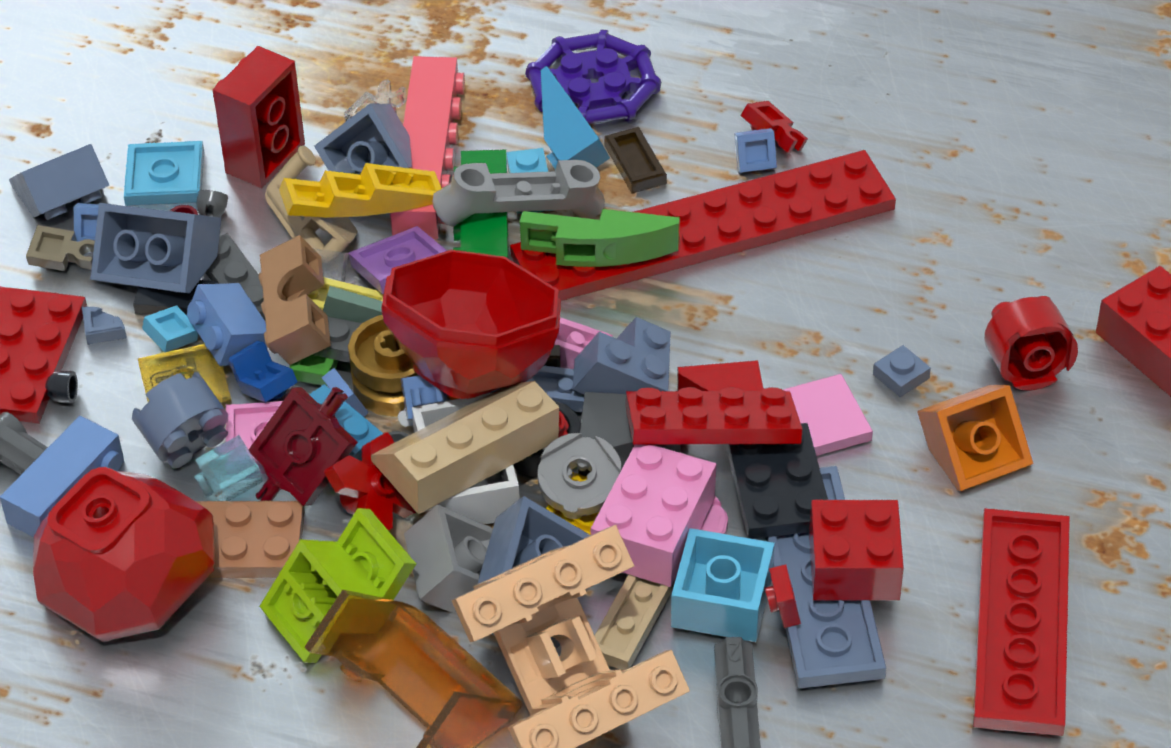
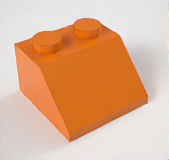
M987 385L917 411L929 451L958 491L1034 464L1010 385Z

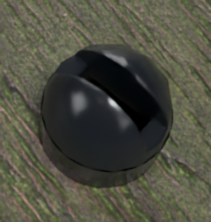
M59 371L51 374L45 382L48 397L59 403H74L78 391L76 373L74 371Z

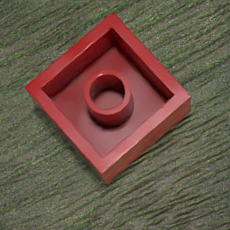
M811 500L809 539L813 600H900L904 565L898 500Z

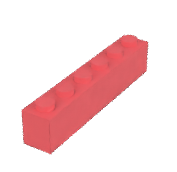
M413 56L403 126L410 136L411 169L435 171L441 188L451 183V175L447 174V171H454L455 150L451 148V145H457L458 123H454V119H461V97L457 96L464 95L465 74L458 72L457 57ZM433 205L390 213L392 236L418 226L431 238L438 239L440 224H445L438 217Z

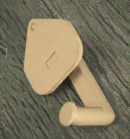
M300 146L298 152L288 160L268 184L265 199L292 239L300 235L321 256L322 263H329L342 254L358 231L348 217L323 218L290 216L287 214L279 192L283 178L296 179L307 166L315 164V157L312 151L306 146ZM319 228L323 231L326 230L333 236L326 245L323 244L315 233Z

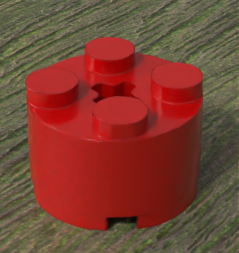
M1026 297L1011 303L1001 302L992 309V318L984 334L985 345L1002 377L1006 381L1011 382L1015 388L1020 390L1045 388L1058 381L1055 375L1064 368L1069 371L1074 365L1078 355L1077 341L1050 297Z

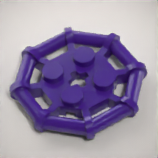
M604 29L595 34L563 38L562 36L553 38L552 45L535 62L529 63L525 72L526 77L531 81L535 94V107L543 112L541 69L546 66L549 68L560 58L561 65L557 69H549L570 99L578 104V110L589 125L624 119L627 122L633 120L636 117V112L651 95H655L660 91L662 84L661 79L655 74L650 59L651 51L645 45L637 46L610 35L608 30ZM597 48L594 51L573 53V51ZM617 53H619V54H621V55H623V56H626V57H624V58H619ZM638 68L641 78L631 77L630 71ZM590 79H597L598 82L592 83ZM624 93H626V96L629 93H634L629 99H622Z

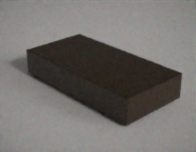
M639 127L604 136V146L631 194L667 184V174Z

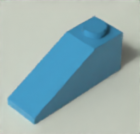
M547 66L541 69L544 140L551 150V153L546 156L554 169H556L558 160H583L597 168L609 160L610 156L599 137Z

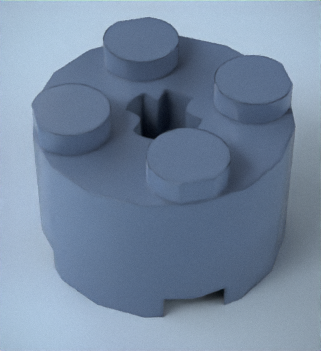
M194 372L192 378L185 379L182 373H179L160 382L145 394L150 401L142 410L134 408L132 412V421L157 457L162 462H168L172 468L184 466L191 460L194 453L200 451L205 446L214 447L220 444L228 435L224 427L228 421L229 414L198 372Z

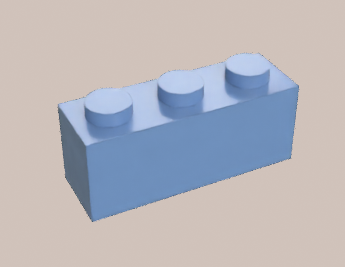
M79 416L0 496L6 523L34 538L38 527L48 516L51 509L85 474L98 467H108L119 471L124 462L119 435Z

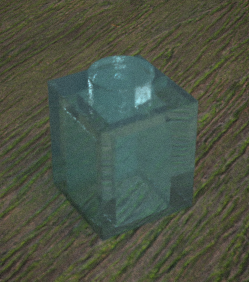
M240 435L195 459L200 473L195 475L194 478L206 498L214 495L217 501H230L264 482L258 465Z

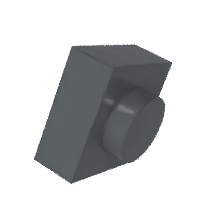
M328 317L331 346L313 355L350 362L348 344L352 333L362 323Z

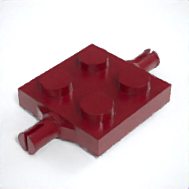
M302 387L292 388L248 450L262 465L268 476L267 481L255 495L257 499H261L260 501H273L282 489L289 492L302 506L312 505L329 482L324 474V470L348 456L358 443L339 424L335 417L339 408L348 399L346 393L342 394L343 390L333 387L324 402L320 404Z

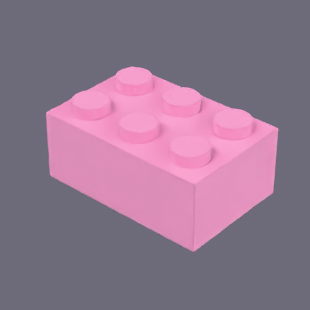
M651 444L634 445L591 527V535L610 526H617L634 564V567L622 573L668 587L672 586L678 573L689 528L700 529L715 498L717 463Z

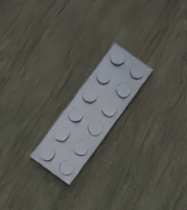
M837 466L820 468L828 500H845ZM809 532L766 537L767 542L775 543L773 567L787 565L801 624L785 628L798 689L885 679L886 664L870 600H813Z

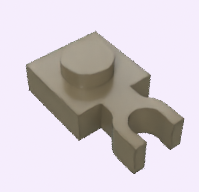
M37 225L26 254L28 265L66 271L68 263L73 262L81 268L91 270L93 257L83 255L88 252L93 253L95 240L84 239L77 242L74 231Z

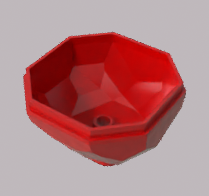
M448 250L392 268L391 275L386 278L381 310L386 327L413 362L414 372L451 397L470 399L502 387L526 382L544 366L559 333L561 299L558 298V289L507 257Z
M98 467L89 471L51 509L34 535L33 576L38 602L102 642L160 629L214 571V522L212 513L182 492L145 474L115 471L108 467Z

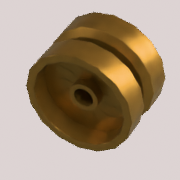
M379 315L363 322L352 333L348 352L354 394L366 409L378 415L397 417L405 409L401 378L419 375L414 372L413 362L386 327L383 315Z

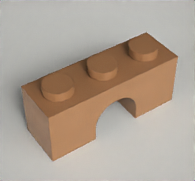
M300 235L260 254L261 272L259 273V281L263 287L264 298L261 308L266 320L264 339L269 350L274 354L278 353L291 365L331 346L328 315L307 296L324 286L321 256Z

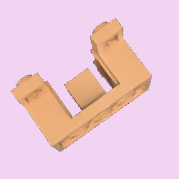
M616 525L610 526L571 545L550 550L473 586L474 590L451 600L469 642H475L494 633L530 714L529 717L508 727L517 748H576L690 692L672 650L659 653L629 669L610 670L578 600V597L587 594L585 589L634 567ZM551 637L555 638L560 643V657L558 656V653L554 647Z

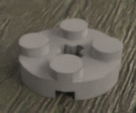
M582 433L566 434L552 441L545 448L541 456V462L538 466L539 490L546 502L554 509L561 511L567 518L578 519L583 515L597 513L601 510L621 472V461L613 446L600 437L595 436V439H592L590 437H582ZM575 467L580 471L588 469L590 473L587 475V480L582 482L573 481L571 479L572 469Z

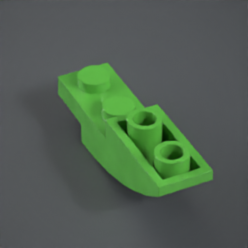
M602 209L600 220L522 211L520 219L521 250L556 253V265L600 267L642 262L679 250L680 217Z

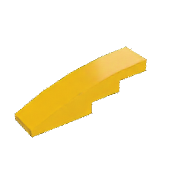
M365 163L361 174L325 170L320 182L283 178L279 192L288 215L331 218L371 216L433 205L434 193L442 188L435 171Z

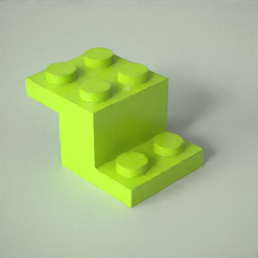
M358 508L337 542L300 539L259 607L304 663H317L337 630L374 631L416 566V562L370 509Z

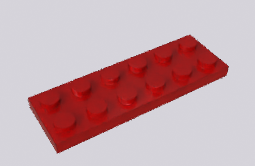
M984 508L973 727L1057 736L1064 735L1066 720L1070 516Z

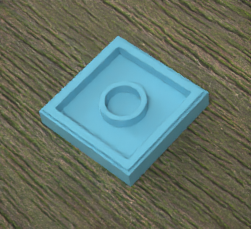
M203 141L128 144L124 185L125 206L196 202L198 191L202 190Z

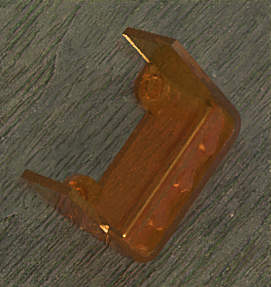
M343 589L304 647L310 653L332 656L342 663L340 670L349 678L357 682H362L363 679L377 681L427 728L416 748H477L513 721L523 706L522 701L430 617L405 602Z

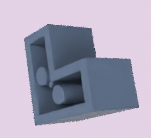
M638 317L633 319L617 339L599 331L575 358L573 390L582 394L585 392L626 394V391H638L641 388H655L660 391H668L671 332Z

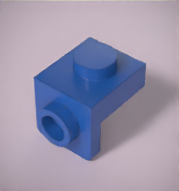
M258 340L228 359L241 392L262 402H271L281 398L288 388L298 383L292 368L272 361L267 347L262 341Z

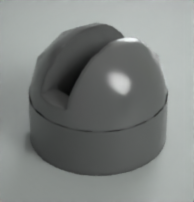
M199 190L196 201L198 213L207 216L208 212H213V217L220 218L227 208L228 195L214 190Z

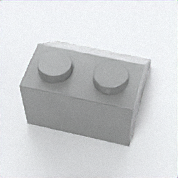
M437 504L404 533L408 554L416 562L413 574L419 599L451 613L456 612L451 600L474 590L473 586L477 585L493 528Z

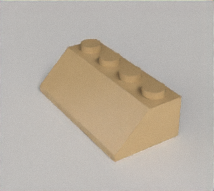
M535 381L521 382L502 387L372 454L371 461L412 508L420 514L547 447L558 438L559 406Z

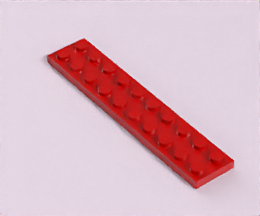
M861 150L634 211L636 213L680 217L679 250L658 258L623 265L577 267L556 265V253L521 250V242L511 244L510 252L516 264L558 289V298L563 301L895 210L896 198L866 150Z

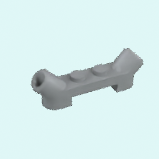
M558 160L555 171L495 174H490L486 163L463 164L455 169L451 183L435 192L432 200L433 207L441 221L453 227L475 213L570 209L577 217L593 219L600 214L605 205L604 194L597 187L600 181V173L595 166L583 160Z

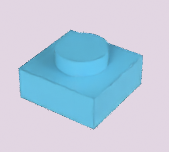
M177 305L144 317L142 329L164 352L193 343L198 339V332Z

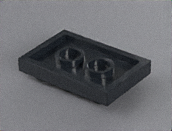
M801 423V444H725L748 538L758 539L809 532L811 500H828L808 423Z

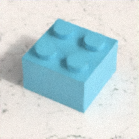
M689 528L671 595V627L723 637H742L743 640L757 642L767 602L765 587H769L772 581L769 568H772L774 565L775 543Z

